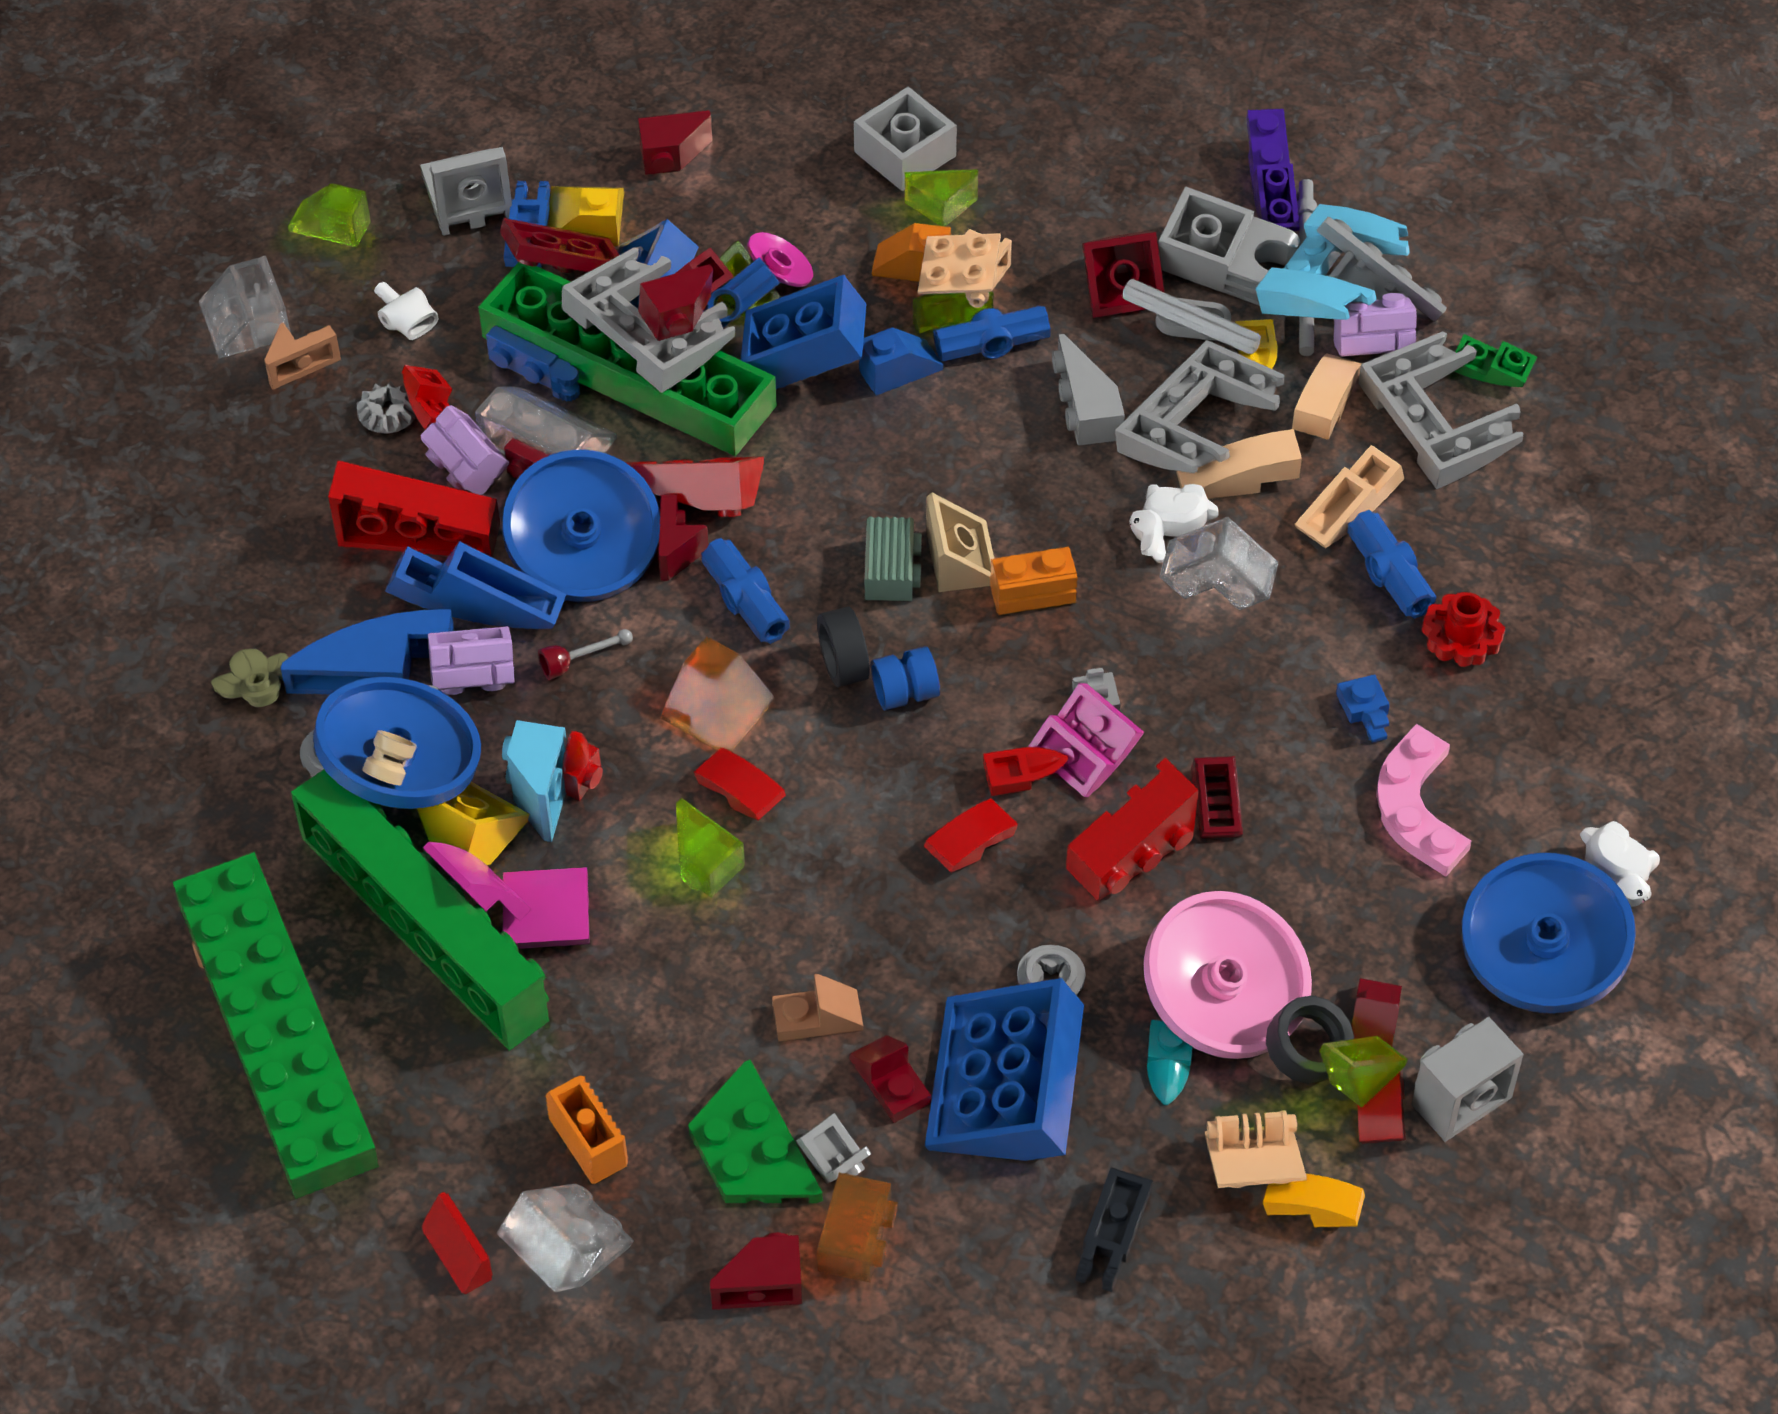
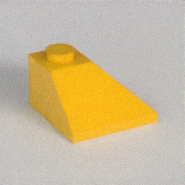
M551 186L548 226L606 237L610 239L613 246H619L624 188Z
M473 782L458 796L449 801L431 807L417 808L429 842L444 843L461 848L476 856L486 865L493 863L528 822L530 816L529 813Z

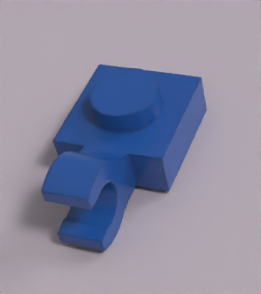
M1376 675L1337 683L1336 695L1350 724L1362 721L1368 738L1372 743L1387 739L1388 736L1384 727L1389 726L1387 715L1390 704Z

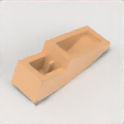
M1326 353L1315 367L1294 410L1292 429L1329 440L1336 422H1339L1360 374L1362 363Z
M1294 429L1266 433L1225 445L1223 447L1229 449L1230 454L1227 460L1222 462L1212 461L1198 467V472L1195 473L1176 472L1180 488L1189 484L1201 485L1204 488L1207 499L1260 493L1261 483L1298 479L1300 477L1302 457Z
M1371 445L1350 470L1344 467L1298 519L1295 527L1326 549L1347 534L1348 524L1359 513L1367 510L1373 512L1404 480L1402 466Z

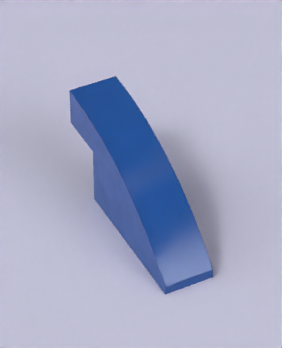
M460 541L444 564L407 546L397 561L385 590L389 594L429 610L451 609L452 617L462 620L523 629H552L566 597L565 593Z
M451 609L418 610L382 616L340 629L313 642L282 662L281 673L286 693L330 695L338 688L364 678L397 677L409 679L412 658H429L428 633L455 631Z

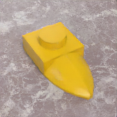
M1273 319L1235 321V324L1254 331L1261 336L1259 347L1254 354L1249 355L1237 349L1238 354L1273 369L1277 359L1278 348Z

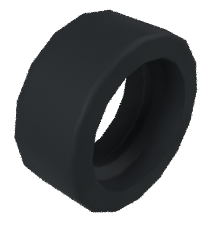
M848 606L819 614L817 616V631L820 648L828 674L834 685L842 687L869 679L870 664L867 646L854 610Z
M1313 995L1297 997L1285 1005L1273 1017L1267 1028L1266 1046L1270 1059L1280 1072L1295 1081L1307 1084L1322 1082L1345 1065L1353 1052L1354 1034L1349 1019L1341 1008L1325 998ZM1297 1017L1312 1019L1323 1027L1329 1036L1332 1046L1328 1059L1320 1063L1310 1061L1295 1050L1288 1035V1026L1292 1020Z

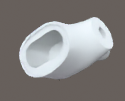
M381 282L375 287V294L387 304L378 311V317L383 326L388 330H397L409 340H414L430 331L437 324L438 314L429 305L425 294L419 288L415 287L400 296L385 282Z

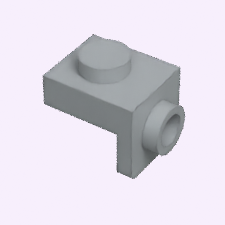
M835 1113L828 1116L796 1140L826 1184L838 1178L843 1183L851 1180L865 1169L861 1161L871 1154L867 1146L859 1149Z

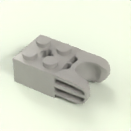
M1185 186L1158 241L1162 271L1260 306L1256 287L1269 270L1260 266L1259 263L1273 262L1286 265L1300 247L1301 241L1292 230L1254 217L1255 211Z

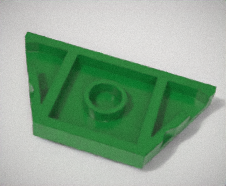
M751 1060L745 1061L688 1124L689 1135L725 1203H748L752 1200H758L763 1203H782V1198H809V1203L823 1201V1192L753 1063Z

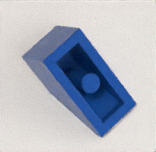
M892 327L865 337L863 340L862 359H859V371L875 396L943 370L942 362L926 339Z

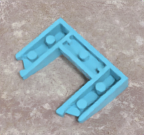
M1319 204L1304 223L1306 239L1283 269L1271 267L1256 287L1262 314L1340 320L1349 319V312L1345 305L1350 302H1362L1369 306L1376 300L1375 291L1334 277L1325 276L1343 251L1317 232L1318 227L1327 217H1331L1333 220L1339 219L1350 226L1355 237L1363 243H1372L1382 254L1408 256L1410 253L1408 241L1399 240V237L1408 236L1407 226L1373 213L1347 207Z

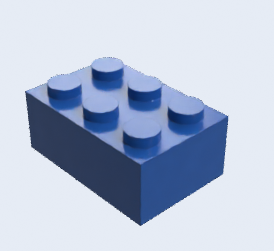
M841 275L746 310L740 360L774 375L776 389L862 359L866 302L845 275Z

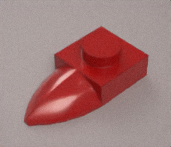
M572 731L564 752L563 777L566 795L580 801L588 789H594L598 785L602 777L603 768L601 767L599 748L589 744L581 732Z
M1022 747L983 754V765L991 796L1031 790L1032 782L1044 779L1055 773L1068 761L1067 755L1040 747Z

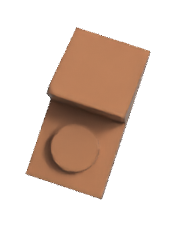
M282 322L264 361L269 384L272 389H276L341 360L337 336L330 325L295 340Z
M814 974V991L772 996L778 1042L863 1030L857 989L820 974Z

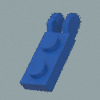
M517 181L515 197L511 199L512 206L510 207L509 219L548 226L550 211L549 182H539L537 200L527 199L529 189L526 181ZM505 242V267H514L518 261Z
M493 326L486 334L489 359L497 366L511 369L523 375L531 383H540L551 388L553 396L558 399L561 398L562 401L572 402V400L579 398L580 386L577 382L579 380L577 367L571 366L570 363L558 358L557 355L498 326Z

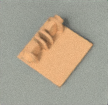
M1001 234L927 236L918 295L965 293L972 307H982L989 299V292L993 291Z
M1286 1110L1264 1113V1126L1262 1127L1260 1113H1254V1127L1249 1128L1247 1114H1241L1240 1129L1238 1115L1215 1116V1121H1207L1205 1138L1218 1188H1242L1248 1185L1286 1184L1307 1180L1294 1134L1297 1131L1295 1114H1287Z

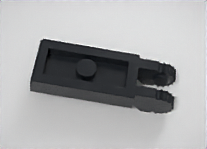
M1112 1167L1110 1168L1083 1242L1084 1251L1076 1272V1281L1086 1283L1093 1269L1095 1254L1111 1258L1108 1268L1105 1269L1103 1274L1102 1289L1110 1292L1113 1291L1122 1262L1126 1263L1153 1188V1180Z

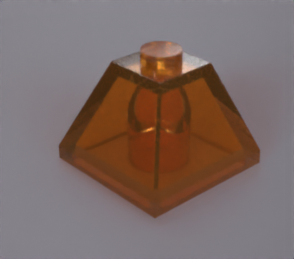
M706 636L682 664L662 711L661 718L716 750L723 747L732 751L772 705L774 696L740 654Z

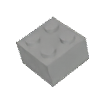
M907 87L854 121V152L903 191L956 157L957 125L910 87Z
M1487 1017L1477 1025L1473 1023L1467 1024L1458 1031L1452 1041L1443 1047L1436 1045L1430 1048L1421 1057L1411 1105L1442 1140L1446 1142L1512 1098L1524 1054L1490 1017Z

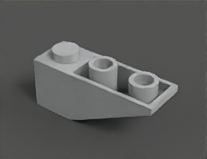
M1059 334L1058 350L1052 351V364L1054 373H1061L1062 379H1059V395L1061 402L1068 403L1069 408L1065 409L1068 431L1074 430L1077 445L1116 441L1115 430L1124 422L1125 418L1118 386L1065 334Z

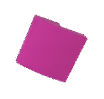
M1079 683L1058 715L1048 716L1028 747L1047 748L1067 755L1068 761L1056 773L1081 795L1089 797L1116 770L1139 741L1144 731L1087 683Z
M428 842L423 847L485 911L499 900L521 921L532 910L485 863L473 854L461 848L438 842Z
M587 867L503 872V882L532 909L519 921L503 905V931L512 937L518 949L590 944Z

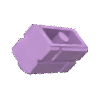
M1400 293L1385 294L1382 296V300H1375L1369 306L1362 302H1350L1345 305L1350 318L1347 320L1334 319V346L1340 357L1390 353L1416 342V308L1409 297L1405 298Z
M452 405L446 406L436 418V422L431 423L420 435L423 443L429 448L425 455L437 467L441 469L445 467L450 474L446 479L455 489L468 490L472 493L483 495L494 483V478H498L509 465V461L469 415Z
M508 626L428 633L432 686L438 687V690H441L442 693L455 695L464 692L467 687L481 686L486 691H497L503 689L505 684L515 682L512 639Z

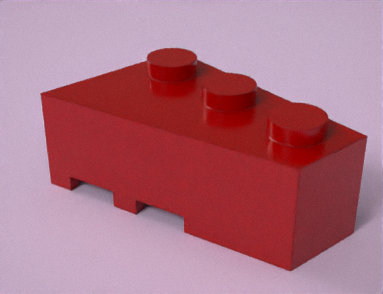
M1166 757L1156 765V768L1160 771L1159 774L1141 789L1135 784L1126 792L1131 799L1115 814L1111 815L1106 810L1067 846L1066 869L1098 902L1110 893L1117 894L1122 891L1132 878L1142 871L1149 872L1154 869L1164 856L1174 849L1176 851L1183 849L1194 836L1198 789Z

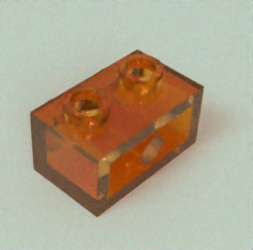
M839 1172L817 1249L818 1272L871 1282L874 1267L882 1268L884 1264L887 1241L882 1240L885 1227L892 1229L897 1215L898 1202L891 1201V1183Z

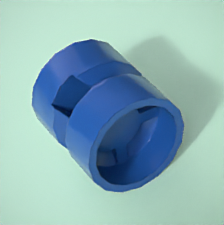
M927 646L904 651L902 659H898L892 654L871 660L870 669L874 689L880 706L884 711L905 706L911 697L917 702L940 696L937 668Z

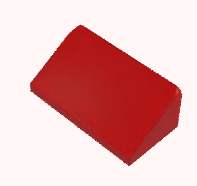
M445 1191L438 1194L423 1222L422 1231L461 1293L467 1294L492 1280L493 1274L490 1259L449 1194H446Z

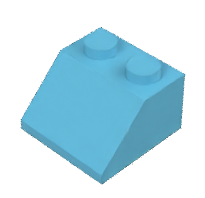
M516 720L512 736L507 735L505 737L502 748V759L508 761L506 783L511 784L514 802L520 809L530 814L528 821L544 841L552 842L566 795L563 777V759L567 744L565 727Z

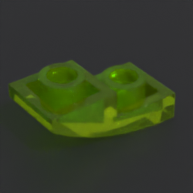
M989 292L988 301L980 308L972 307L965 293L925 294L913 298V325L920 334L934 328H940L952 321L955 325L970 322L979 311L993 308L994 293Z

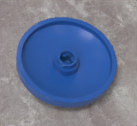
M593 450L562 451L537 461L516 480L504 506L502 522L503 539L508 556L518 571L565 593L566 597L564 600L574 602L599 601L627 590L647 571L655 557L659 544L660 512L656 498L647 482L635 469L624 461L609 454Z
M397 677L364 678L338 688L321 705L313 731L314 749L325 771L349 792L367 801L388 807L425 808L451 800L463 792L471 783L481 755V740L478 730L471 717L457 702L433 687ZM378 730L401 736L417 745L413 757L405 763L404 770L406 775L402 785L386 783L362 771L366 758L372 756L375 750L373 741Z
M1557 853L1523 855L1510 859L1492 869L1478 882L1471 892L1462 920L1463 950L1467 962L1477 979L1492 994L1508 1004L1539 1013L1574 1011L1587 1007L1605 997L1625 975L1633 956L1636 937L1635 921L1631 906L1615 881L1605 872L1584 860Z

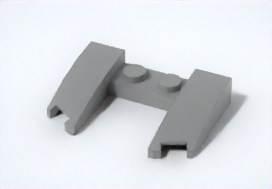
M634 247L562 286L561 309L586 330L595 325L637 360L636 372L662 393L686 378L715 355L735 336V327L731 326L723 329L720 319L727 317L728 309L723 302H720L702 313L693 332L657 341L639 314L638 309L630 301L639 295L640 283L658 279L670 270L671 260L661 256L651 266L637 262L639 249Z
M1443 331L1361 364L1358 382L1376 409L1379 410L1384 407L1418 452L1417 464L1436 489L1457 481L1489 464L1523 440V432L1513 433L1511 421L1520 419L1521 412L1518 404L1452 429L1424 392L1423 388L1439 381L1476 358L1477 351L1468 344L1462 351L1457 353L1443 346L1447 337V333Z
M1206 340L1115 430L1117 452L1156 467L1188 473L1198 472V467L1212 461L1222 462L1230 457L1229 449L1177 425L1208 394L1239 404L1276 411L1280 404V396L1274 395L1276 387L1284 385V374Z

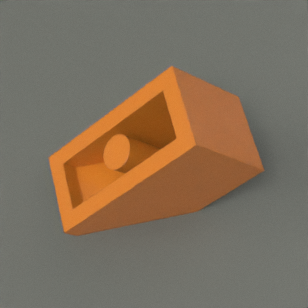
M913 223L882 241L877 246L872 276L919 282L927 236L951 235V227Z

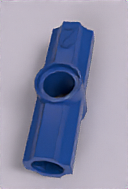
M759 257L723 287L714 291L703 312L715 306L720 296L731 295L736 302V307L731 315L720 319L722 327L725 328L728 324L737 320L743 312L780 284V282Z
M1044 306L1002 314L998 309L988 308L975 314L970 322L933 330L936 353L942 362L982 353L985 358L996 359L1009 353L1014 345L1049 338L1051 335L1048 314Z
M1370 510L1359 513L1348 524L1347 533L1365 557L1366 569L1372 582L1377 587H1386L1405 616H1411L1415 619L1425 615L1429 605L1435 604L1437 596L1418 571L1416 556L1411 546L1405 541L1398 542L1378 513H1373Z
M719 538L710 542L706 550L701 553L702 563L718 583L721 596L729 611L734 615L739 613L760 642L765 641L771 644L780 640L783 634L790 628V620L772 597L768 581L763 572L756 566L751 568L731 540Z

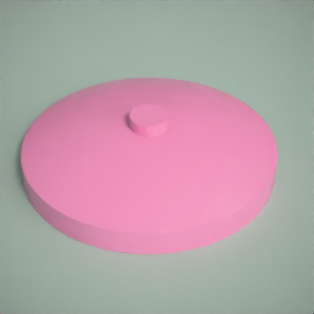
M1226 891L1205 892L1179 902L1156 925L1145 950L1144 978L1150 1000L1158 1015L1168 1028L1184 1042L1195 1049L1213 1056L1242 1059L1268 1052L1266 1035L1267 1028L1273 1017L1285 1005L1297 997L1311 996L1312 979L1308 958L1293 929L1270 907L1239 893ZM1297 1017L1291 1021L1288 1026L1289 1036L1301 1023L1303 1017Z

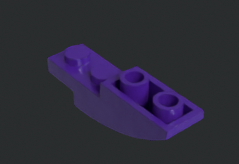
M1284 109L1248 110L1246 117L1250 148L1248 159L1257 216L1260 219L1292 231H1299L1300 224L1293 163L1290 164Z

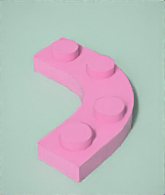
M1416 724L1391 751L1383 763L1376 797H1378L1382 823L1395 842L1408 853L1446 877L1470 850L1471 840L1438 820L1425 808L1420 797V788L1425 779L1448 755L1450 744Z

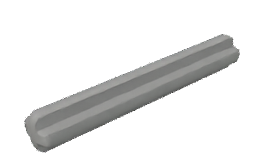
M1130 279L1123 289L1124 300L1249 355L1254 354L1259 347L1261 336L1258 333L1137 280Z

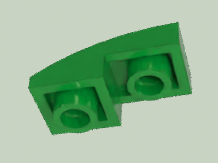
M1464 334L1455 352L1462 351L1468 344L1477 351L1476 358L1454 372L1486 383L1509 387H1523L1537 356L1505 341H1502L1499 349H1496Z

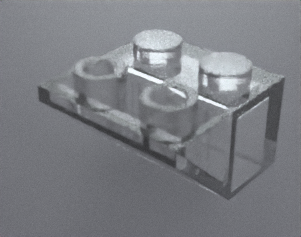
M266 256L230 265L199 300V305L218 358L270 345L282 322L290 331L286 308Z
M576 1183L523 1191L497 1232L554 1292L582 1287L630 1248L634 1241L622 1229L620 1221L614 1216L605 1213L593 1201L592 1194L586 1188Z

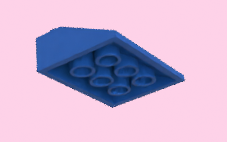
M1062 978L947 997L925 1147L929 1151L1024 1161L1066 1155L1084 1004Z

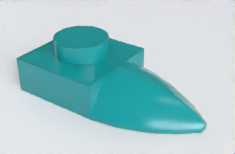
M1151 1020L1147 1058L1148 1079L1152 1090L1163 1105H1169L1182 1092L1188 1080L1192 1046L1175 1035L1163 1021Z

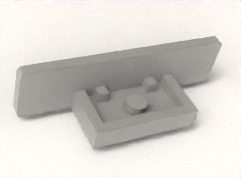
M1327 217L1318 227L1317 232L1345 253L1329 277L1374 290L1376 300H1382V296L1388 293L1403 294L1405 298H1410L1418 310L1433 321H1436L1447 309L1441 303L1442 299L1435 291L1426 287L1422 288L1412 281V275L1405 268L1399 265L1393 266L1382 257V252L1375 245L1360 241L1352 234L1353 231L1350 226L1342 220H1333L1331 217Z

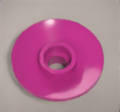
M764 232L755 233L748 240L747 249L753 261L760 257L779 282L794 287H804L811 282L813 278L812 266L803 253L794 245L781 237Z

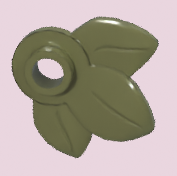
M257 649L240 650L230 660L231 671L212 679V687L220 696L225 698L243 697L254 707L270 705L279 697L280 680L283 678L281 665L289 657L285 653H279L266 658Z

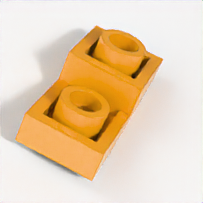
M1307 1173L1306 1181H1294L1286 1184L1271 1183L1267 1185L1263 1200L1267 1215L1310 1214L1314 1227H1356L1358 1225L1365 1197L1363 1188L1337 1179Z

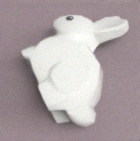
M1189 484L1184 485L1183 488L1150 485L1148 486L1143 510L1133 512L1129 523L1137 539L1141 540V553L1152 556L1157 563H1162L1166 555L1163 535L1187 538L1199 532L1208 520L1218 517V507L1207 499L1204 488L1201 485Z
M1615 821L1609 822L1600 828H1585L1580 833L1582 841L1586 844L1585 861L1596 866L1612 878L1625 894L1631 907L1638 906L1647 901L1651 896V890L1646 881L1649 879L1650 873L1659 865V855L1654 850L1648 851L1640 843L1629 837V831Z

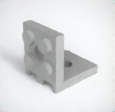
M503 147L485 149L420 165L421 174L443 236L450 234L449 226L469 221L471 229L485 226V217L502 213L509 219L512 200L507 160ZM468 185L472 186L469 189H464Z

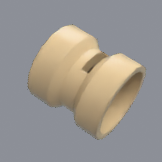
M378 730L373 741L375 750L372 756L366 758L362 771L386 783L402 785L406 775L404 770L405 763L413 757L417 745L401 736Z

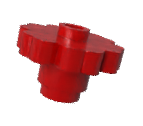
M1460 592L1444 595L1441 604L1429 605L1427 614L1423 619L1422 632L1428 636L1427 649L1435 653L1436 657L1441 661H1448L1454 658L1455 662L1461 667L1483 664L1486 654L1495 655L1499 652L1500 645L1504 639L1505 626L1499 622L1500 610L1493 606L1488 599L1481 598L1474 593Z

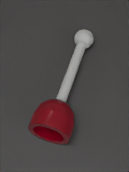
M622 629L618 632L617 636L571 652L558 645L548 646L538 650L539 664L545 677L551 680L565 674L570 667L572 659L618 643L628 645L631 643L633 636L629 630Z

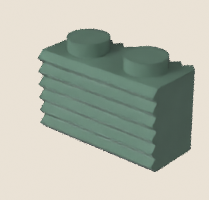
M879 516L867 518L864 579L865 600L912 601L913 588H920L921 564H913V557L921 556L922 533H914L913 518L905 519L901 517L898 519L893 517L890 519L887 516L883 519Z

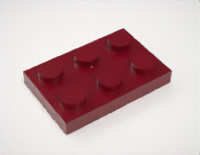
M503 218L501 235L515 259L527 266L536 267L539 263L552 265L554 269L564 273H573L574 270L588 273L619 256L610 239L606 237Z

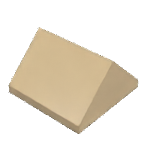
M930 493L926 496V533L938 592L990 586L991 559H994L986 520L934 493Z

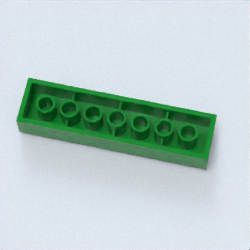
M518 262L478 307L483 338L486 339V334L493 326H498L557 355L558 358L570 363L571 366L577 367L579 372L578 383L735 457L777 406L774 375L720 350L686 378L661 393L636 372L637 360L595 325L586 330L561 309L562 286L570 283V281L538 266L532 267Z
M325 769L291 791L301 837L307 845L509 1051L549 1022L547 1009L549 998L545 992L543 982L546 977L539 964L532 958L526 960L518 952V947L512 937L505 931L499 933L491 925V920L485 910L478 904L472 906L465 899L464 892L459 884L452 878L446 880L438 872V867L433 858L425 851L419 853L412 846V841L407 832L399 825L393 827L386 820V815L379 804L367 801L349 792L339 785Z
M255 852L173 881L179 907L295 1199L379 1167L375 1145Z

